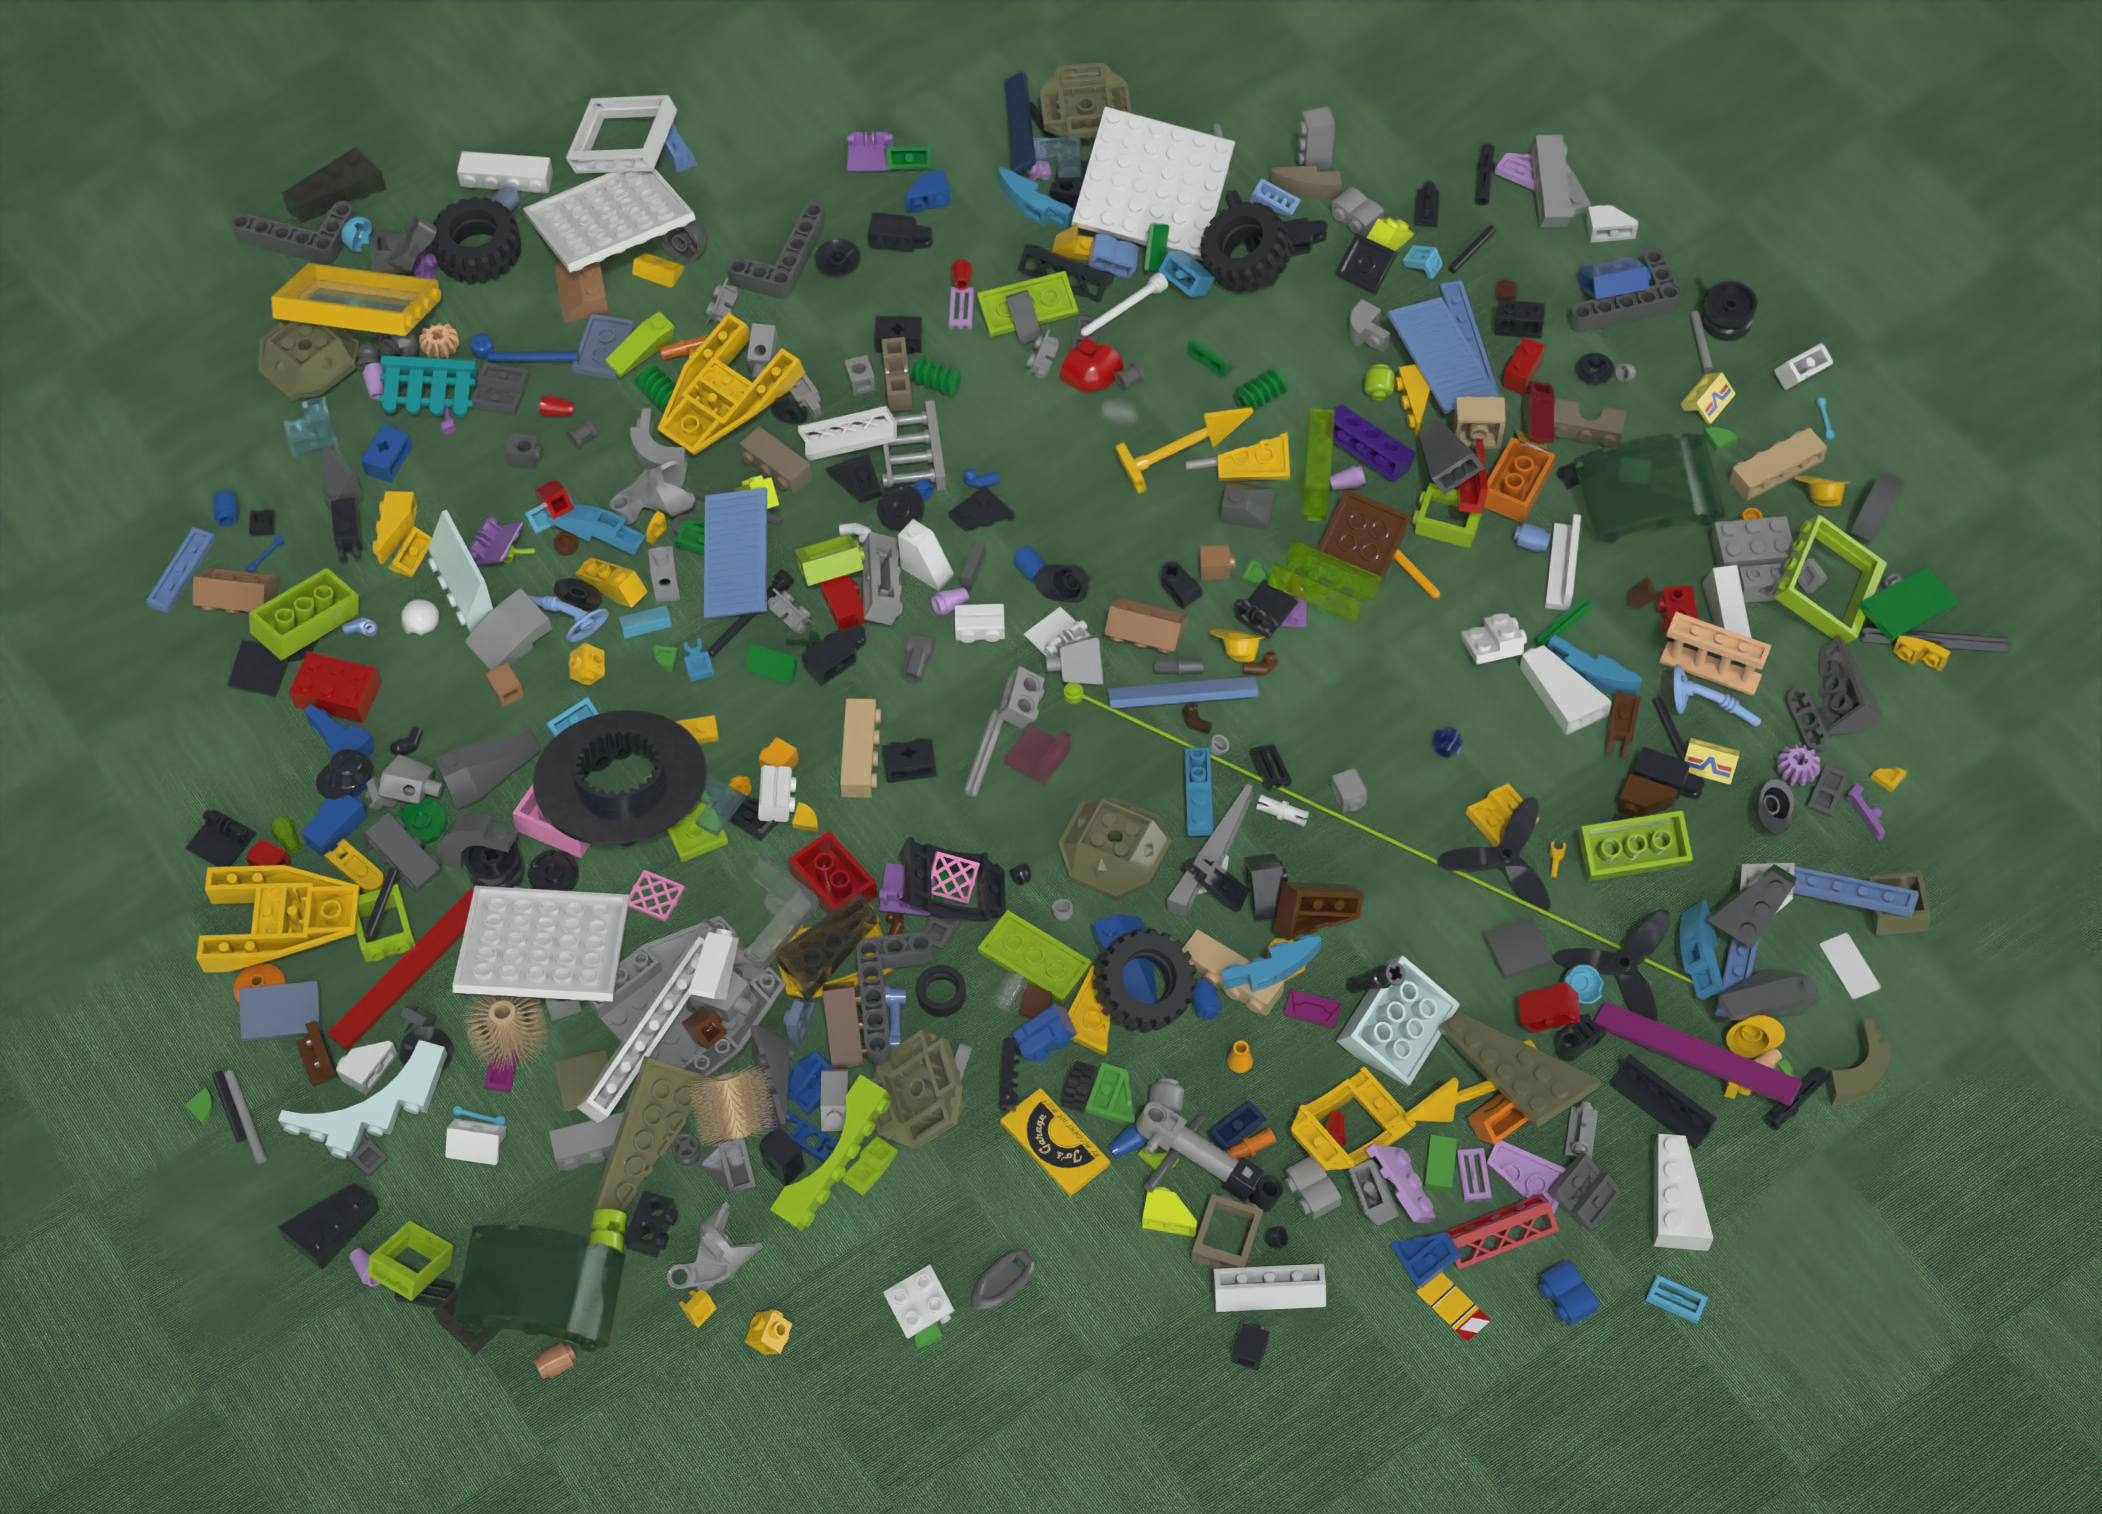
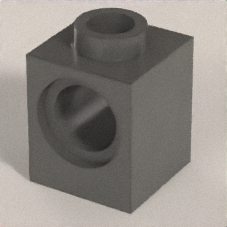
M510 433L505 449L508 466L536 469L538 460H541L543 457V447L539 444L538 436Z

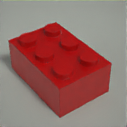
M307 651L291 685L289 694L296 708L306 709L312 704L318 710L320 708L324 709L330 716L364 724L382 682L375 667Z
M829 830L788 858L791 874L832 920L850 912L855 913L878 896L876 881Z

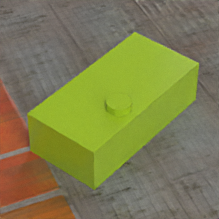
M325 568L249 612L250 633L282 661L359 615L358 594L328 568Z
M1683 810L1582 826L1578 831L1587 882L1686 867L1693 861Z

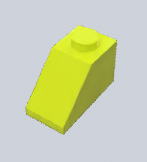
M1156 1187L1152 1193L1147 1191L1142 1228L1196 1237L1197 1221L1175 1192H1171L1164 1187Z

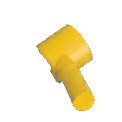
M1555 841L1551 843L1549 855L1552 858L1550 874L1552 878L1557 877L1560 859L1564 857L1566 850L1565 843H1563L1562 849L1554 847Z

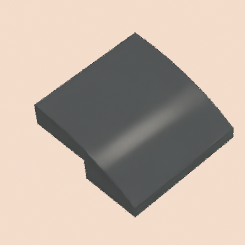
M485 362L477 377L478 385L471 398L473 408L515 416L526 389L529 370Z
M1531 917L1483 932L1484 941L1493 953L1495 964L1505 979L1553 964L1550 951Z
M1586 1153L1578 1154L1549 1191L1564 1210L1588 1231H1593L1622 1193L1608 1173L1600 1172Z

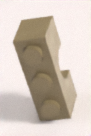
M905 337L882 339L889 411L912 410Z
M1556 399L1554 407V436L1579 440L1584 443L1600 444L1606 447H1620L1626 411L1603 407L1602 415L1598 419L1586 420L1579 414L1580 403Z

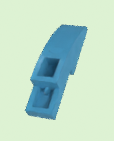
M1003 167L998 169L1001 189L1012 204L1022 213L1043 226L1050 220L1067 229L1071 227L1073 208L1051 199L1045 194L1039 193V184L1033 180L1026 179L1014 171Z
M572 504L574 509L555 519H552L550 516L547 518V522L590 542L593 537H596L633 556L639 551L646 538V535L625 525L627 518L593 506Z
M1556 635L1550 639L1548 649L1597 690L1616 694V692L1631 695L1639 694L1643 679L1634 671L1627 670L1619 665L1613 658L1600 654L1595 660L1590 654L1580 651L1565 639H1561Z
M1210 747L1185 748L1188 836L1212 835L1213 807Z
M1705 900L1684 910L1680 923V948L1684 970L1686 973L1691 974L1697 998L1702 1000L1724 989L1714 948L1718 947V942L1713 924L1707 921L1710 912Z
M1306 935L1299 938L1298 941L1291 943L1279 942L1273 945L1272 948H1269V959L1257 958L1252 960L1250 964L1242 966L1233 964L1226 967L1225 970L1221 971V981L1224 990L1249 983L1253 993L1287 979L1302 969L1320 951V935L1315 937Z

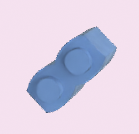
M1096 234L1091 242L1088 265L1100 271H1109L1118 277L1131 278L1136 270L1139 247L1129 241H1118L1107 234Z

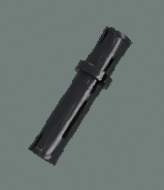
M1489 143L1481 146L1480 160L1477 163L1479 173L1475 203L1480 206L1488 205L1490 202L1492 172L1495 169V162L1493 161L1495 146Z
M1820 1067L1814 1068L1802 1081L1793 1104L1787 1108L1789 1105L1778 1102L1779 1105L1765 1117L1767 1125L1773 1130H1778L1790 1116H1795L1799 1112L1798 1108L1829 1079L1826 1071Z

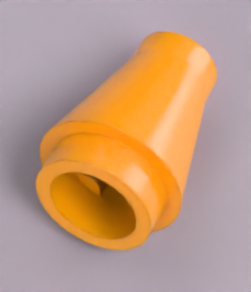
M1237 1041L1227 1057L1229 1068L1236 1073H1244L1253 1065V1057L1249 1050V1045L1245 1041Z

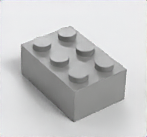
M1787 516L1715 522L1710 537L1716 566L1737 565L1738 571L1739 567L1786 563L1793 552V540Z

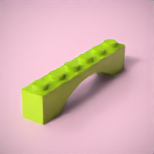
M861 1074L845 1096V1124L833 1153L811 1175L797 1183L784 1187L770 1208L776 1216L801 1232L804 1227L807 1228L811 1225L815 1218L814 1212L820 1204L823 1205L827 1201L831 1193L830 1188L835 1181L838 1182L843 1177L846 1170L844 1167L850 1159H854L861 1148L860 1143L865 1136L868 1137L873 1132L876 1125L874 1122L878 1116L884 1114L889 1108L891 1096L885 1089Z

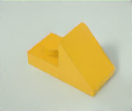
M1074 225L1056 235L1052 252L1068 258L1088 261L1091 242L1094 238L1079 236L1078 225Z

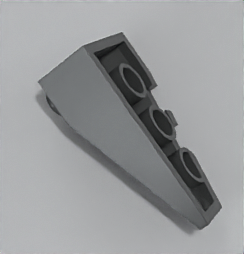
M1839 635L1820 649V675L1823 676V687L1820 688L1819 694L1822 697V707L1819 708V712L1829 735L1864 732L1883 719L1874 694L1846 643Z
M531 731L459 747L435 757L434 760L457 811L481 802L487 797L489 791L497 785H502L506 777L514 771H519L541 751Z
M1765 969L1725 992L1718 999L1730 1020H1740L1756 1015L1768 1017L1803 1015L1821 999V996L1816 989L1815 983L1808 975L1785 969Z
M753 1025L751 1026L753 1060L757 1067L756 1069H760L757 1070L760 1073L759 1077L767 1081L761 1082L767 1085L762 1086L767 1088V1090L764 1089L767 1092V1100L772 1102L769 1105H772L770 1107L772 1109L771 1112L774 1119H777L775 1120L777 1129L780 1128L787 1134L790 1059H793V1051L790 1043L785 1044L782 1034Z

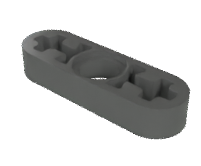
M1801 686L1791 689L1787 700L1806 744L1812 750L1815 749L1816 753L1825 752L1831 745V737L1812 694ZM1799 695L1803 696L1802 700L1806 706L1805 708H1802L1797 702ZM1815 714V721L1811 725H1804L1803 720L1805 716ZM1814 731L1821 737L1819 745L1815 743L1816 737L1812 733Z

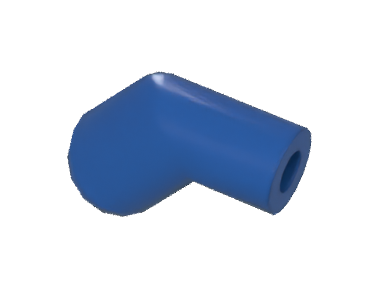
M972 468L963 472L965 477L963 480L970 486L982 488L983 486L987 487L999 483V477L996 472L983 476H977L976 471Z

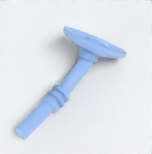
M528 595L537 606L543 607L545 610H560L575 617L574 620L576 622L567 634L569 642H577L595 632L609 616V612L606 609H598L587 613L580 608L561 601L558 597Z
M1680 664L1675 665L1674 696L1678 714H1683L1688 697L1694 696V693L1719 703L1721 708L1723 707L1724 710H1728L1730 714L1735 713L1754 727L1760 724L1761 719L1739 705L1738 700L1730 697L1729 694L1724 695L1700 684L1693 683V681H1688Z

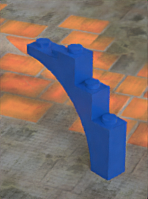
M312 704L304 710L309 724L327 743L331 759L338 751L343 749H357L367 757L375 751L372 743L373 737L366 729L362 728L360 730L354 724L347 729L341 722L335 723L332 721L330 715L324 709L320 708L318 710ZM369 777L344 798L336 800L325 798L315 818L302 831L306 844L323 857L329 850L332 852L341 839L345 840L368 818L364 809L365 804L358 796L367 788L366 783L370 780Z

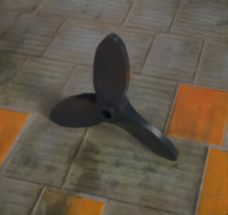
M1534 797L1523 800L1516 808L1506 826L1502 844L1497 847L1455 849L1443 853L1437 859V864L1440 867L1452 871L1470 872L1498 868L1504 871L1511 888L1521 900L1547 912L1549 911L1550 898L1543 882L1536 872L1520 858V852L1527 844L1538 816V802Z
M1666 909L1657 910L1645 918L1632 932L1623 951L1613 953L1589 948H1570L1557 952L1554 955L1556 963L1567 969H1571L1576 965H1590L1599 974L1615 975L1620 978L1623 994L1631 1012L1657 1022L1658 1016L1654 996L1647 981L1638 970V965L1646 960L1663 940L1670 925L1669 911ZM1622 964H1629L1626 967L1621 966Z

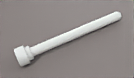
M1159 272L1151 276L1145 287L1083 327L1081 335L1084 337L1090 335L1149 294L1161 293L1167 289L1168 281L1166 277Z

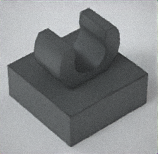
M404 1006L400 1015L407 1019L402 1027L405 1031L410 1030L413 1023L416 1025V1028L434 1026L437 1016L418 1006Z

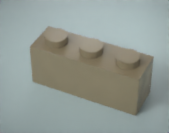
M760 426L739 443L742 460L747 465L757 468L763 477L772 478L783 491L786 490L794 495L812 478L811 464Z

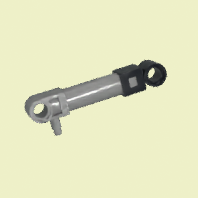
M1150 1102L1145 1106L1137 1119L1136 1128L1142 1136L1149 1139L1145 1148L1148 1154H1152L1158 1146L1166 1151H1169L1172 1147L1224 1181L1223 1188L1241 1200L1246 1201L1249 1197L1250 1203L1257 1205L1260 1209L1264 1210L1263 1212H1269L1274 1208L1284 1191L1282 1183L1273 1176L1262 1177L1264 1170L1244 1157H1241L1238 1161L1185 1126L1187 1120L1159 1102Z

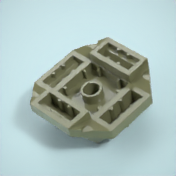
M1104 62L1059 66L1054 75L1040 89L1044 131L1054 134L1063 142L1085 140L1090 142L1095 140L1105 107L1132 114L1128 83L1112 72L1110 67Z
M284 320L259 339L258 371L260 377L290 402L297 401L299 398L320 396L356 369L358 361L357 349L361 347L360 342L341 327Z
M1116 797L1080 802L1058 841V847L1070 882L1115 901L1150 886L1172 846V839L1159 815ZM1116 839V840H1119L1120 842H1118V843H1113V842H1110V841Z
M923 1029L891 1049L889 1061L885 1064L877 1065L873 1078L869 1079L885 1089L891 1096L889 1108L884 1114H880L874 1122L878 1135L910 1148L919 1149L956 1126L958 1116L966 1106L962 1094L963 1085L960 1079V1071L957 1069L949 1040Z

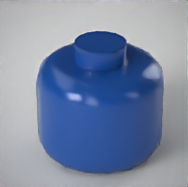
M478 334L470 340L471 352L475 358L486 359L488 353H494V345L488 335Z

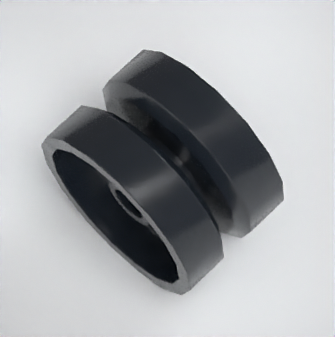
M1722 281L1715 284L1708 291L1701 318L1704 329L1711 336L1724 341H1735L1745 337L1751 330L1758 304L1756 294L1750 287L1736 281Z
M516 841L512 844L509 852L484 846H469L465 850V867L474 888L475 886L513 888L522 883L525 875V865Z

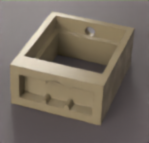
M1212 1194L1192 1250L1191 1262L1212 1269L1247 1267L1263 1221L1264 1210L1253 1203L1246 1202L1243 1204L1234 1201L1227 1195L1220 1194L1217 1196ZM1215 1210L1253 1221L1241 1256L1203 1245Z

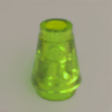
M281 816L271 822V834L289 855L295 854L302 849L293 820L289 819L288 816Z

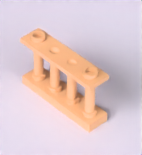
M1676 612L1667 632V637L1675 640L1674 643L1667 642L1659 663L1675 668L1676 664H1680L1684 671L1689 674L1754 696L1762 674L1754 672L1755 668L1763 669L1772 645ZM1687 643L1698 647V651L1683 647V645ZM1708 651L1721 655V660L1707 655ZM1731 660L1746 664V666L1743 668L1731 664Z

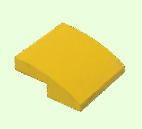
M1507 783L1490 791L1486 799L1469 806L1465 814L1490 843L1497 847L1502 844L1506 826L1523 799Z

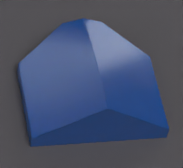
M814 1051L810 1055L801 1058L790 1075L789 1097L807 1115H810L821 1106V1070H836L818 1051Z

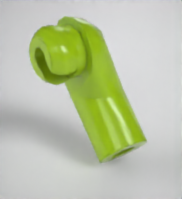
M1144 1146L1138 1153V1156L1156 1170L1170 1151L1159 1154L1153 1151L1152 1154H1148L1145 1151L1146 1146ZM1179 1158L1176 1160V1162L1173 1164L1171 1168L1175 1167V1165L1179 1162Z

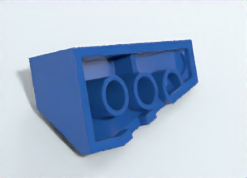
M1115 914L1093 923V939L1102 954L1113 941L1126 932L1131 933L1133 930L1140 928L1146 931V928L1140 917ZM1145 958L1130 960L1123 969V981L1127 991L1141 1002H1158L1153 961Z

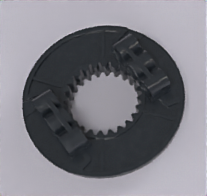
M610 711L580 720L567 727L551 740L536 763L533 776V790L536 803L543 816L553 827L566 836L594 845L610 846L611 844H621L623 847H630L639 840L664 832L692 811L704 793L707 782V766L700 744L687 729L677 722L645 711ZM633 750L634 753L641 750L643 756L648 755L649 760L654 762L655 770L651 772L652 777L646 778L647 784L640 783L639 789L632 787L629 793L621 790L618 795L614 791L605 794L603 789L596 792V787H589V782L584 780L590 770H603L610 765L613 759H626L632 754Z

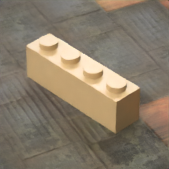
M1811 428L1802 432L1797 431L1789 439L1783 442L1778 441L1770 449L1756 453L1745 462L1737 463L1732 468L1729 482L1747 502L1822 462L1827 446Z
M846 699L840 781L842 797L872 798V790L877 788L878 776L877 773H874V766L879 765V752L875 751V745H880V730H876V726L881 724L882 713L881 709H877L876 699Z
M1198 929L1182 949L1184 953L1189 951L1192 958L1189 959L1190 965L1195 964L1197 971L1195 974L1203 979H1208L1214 987L1217 986L1225 991L1226 995L1231 999H1238L1245 1003L1254 1013H1261L1267 1016L1283 994L1284 981L1253 993L1249 983L1224 990L1221 981V971L1230 965L1239 964L1242 966L1250 964L1251 961Z

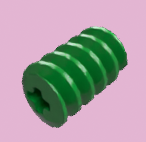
M922 355L920 360H917L912 366L909 375L910 381H916L919 385L924 384L927 388L933 387L935 391L941 390L943 394L949 393L951 397H955L961 385L960 368L957 367L954 372H951L952 365L948 364L943 369L942 361H939L937 366H935L934 358H931L926 363L927 356Z
M656 365L641 371L634 380L635 386L639 387L640 391L644 392L664 413L676 383L672 382L671 378L666 376L663 371H660V368Z
M1268 369L1265 373H1261L1258 378H1252L1250 382H1245L1242 386H1238L1235 389L1234 395L1239 409L1251 407L1253 411H1257V404L1260 407H1264L1265 400L1269 403L1272 402V395L1275 398H1279L1280 392L1286 394L1288 388L1284 379L1277 371Z

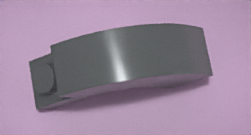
M1883 471L1870 491L1851 533L1874 542L1892 506L1903 493L1906 486L1904 484L1905 481Z
M469 813L459 816L451 822L437 848V859L441 864L461 868L464 864L465 850L469 846H484L509 852L517 837V828L493 822V815Z

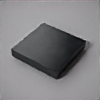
M1356 233L1335 274L1377 294L1398 253Z
M242 640L227 685L234 689L276 697L289 656L281 661L263 644Z

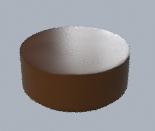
M561 532L554 538V547L559 555L570 556L578 550L579 544L576 535L570 532Z

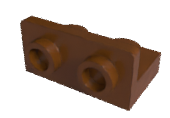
M316 1021L305 1024L308 1034L304 1035L303 1039L298 1040L296 1045L312 1086H316L337 1078Z

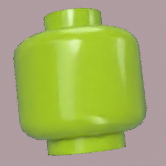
M1376 364L1365 372V393L1372 396V399L1376 401H1383L1394 393L1395 374L1389 369V366Z

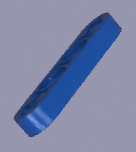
M788 1111V1123H796L798 1129L795 1133H787V1135L802 1148V1151L825 1163L830 1156V1153L824 1149L825 1143L827 1149L833 1152L839 1141ZM768 1117L773 1122L768 1120L767 1122H763L765 1120L759 1121L762 1122L760 1124H763L761 1126H771V1128L766 1129L772 1133L777 1130V1127H773L776 1126L773 1118ZM809 1136H818L820 1142L817 1146L809 1147L805 1144Z

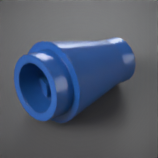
M1130 1124L1108 1147L1117 1159L1122 1155L1144 1147V1144L1149 1139L1138 1132L1136 1124L1133 1126Z

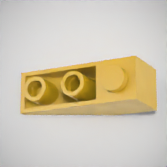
M1415 364L1399 367L1398 377H1395V387L1397 391L1401 392V405L1403 410H1407L1408 427L1412 428L1415 437H1418V431L1423 423L1431 390Z
M385 491L384 501H380L379 511L381 519L376 522V533L378 536L377 540L373 541V554L377 555L379 564L385 563L415 525L418 504L414 492Z
M592 557L586 560L581 568L575 572L576 576L593 585L598 591L616 603L630 608L648 592L634 570Z

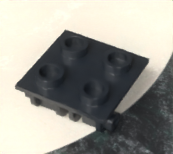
M1263 579L1248 600L1237 599L1235 601L1234 607H1236L1237 613L1234 617L1269 640L1299 601Z
M206 810L203 814L205 824L185 849L217 867H230L256 835V832L217 810Z

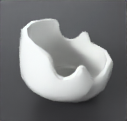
M412 600L407 603L402 611L401 626L408 634L413 632L422 636L433 631L439 623L437 607L426 600Z

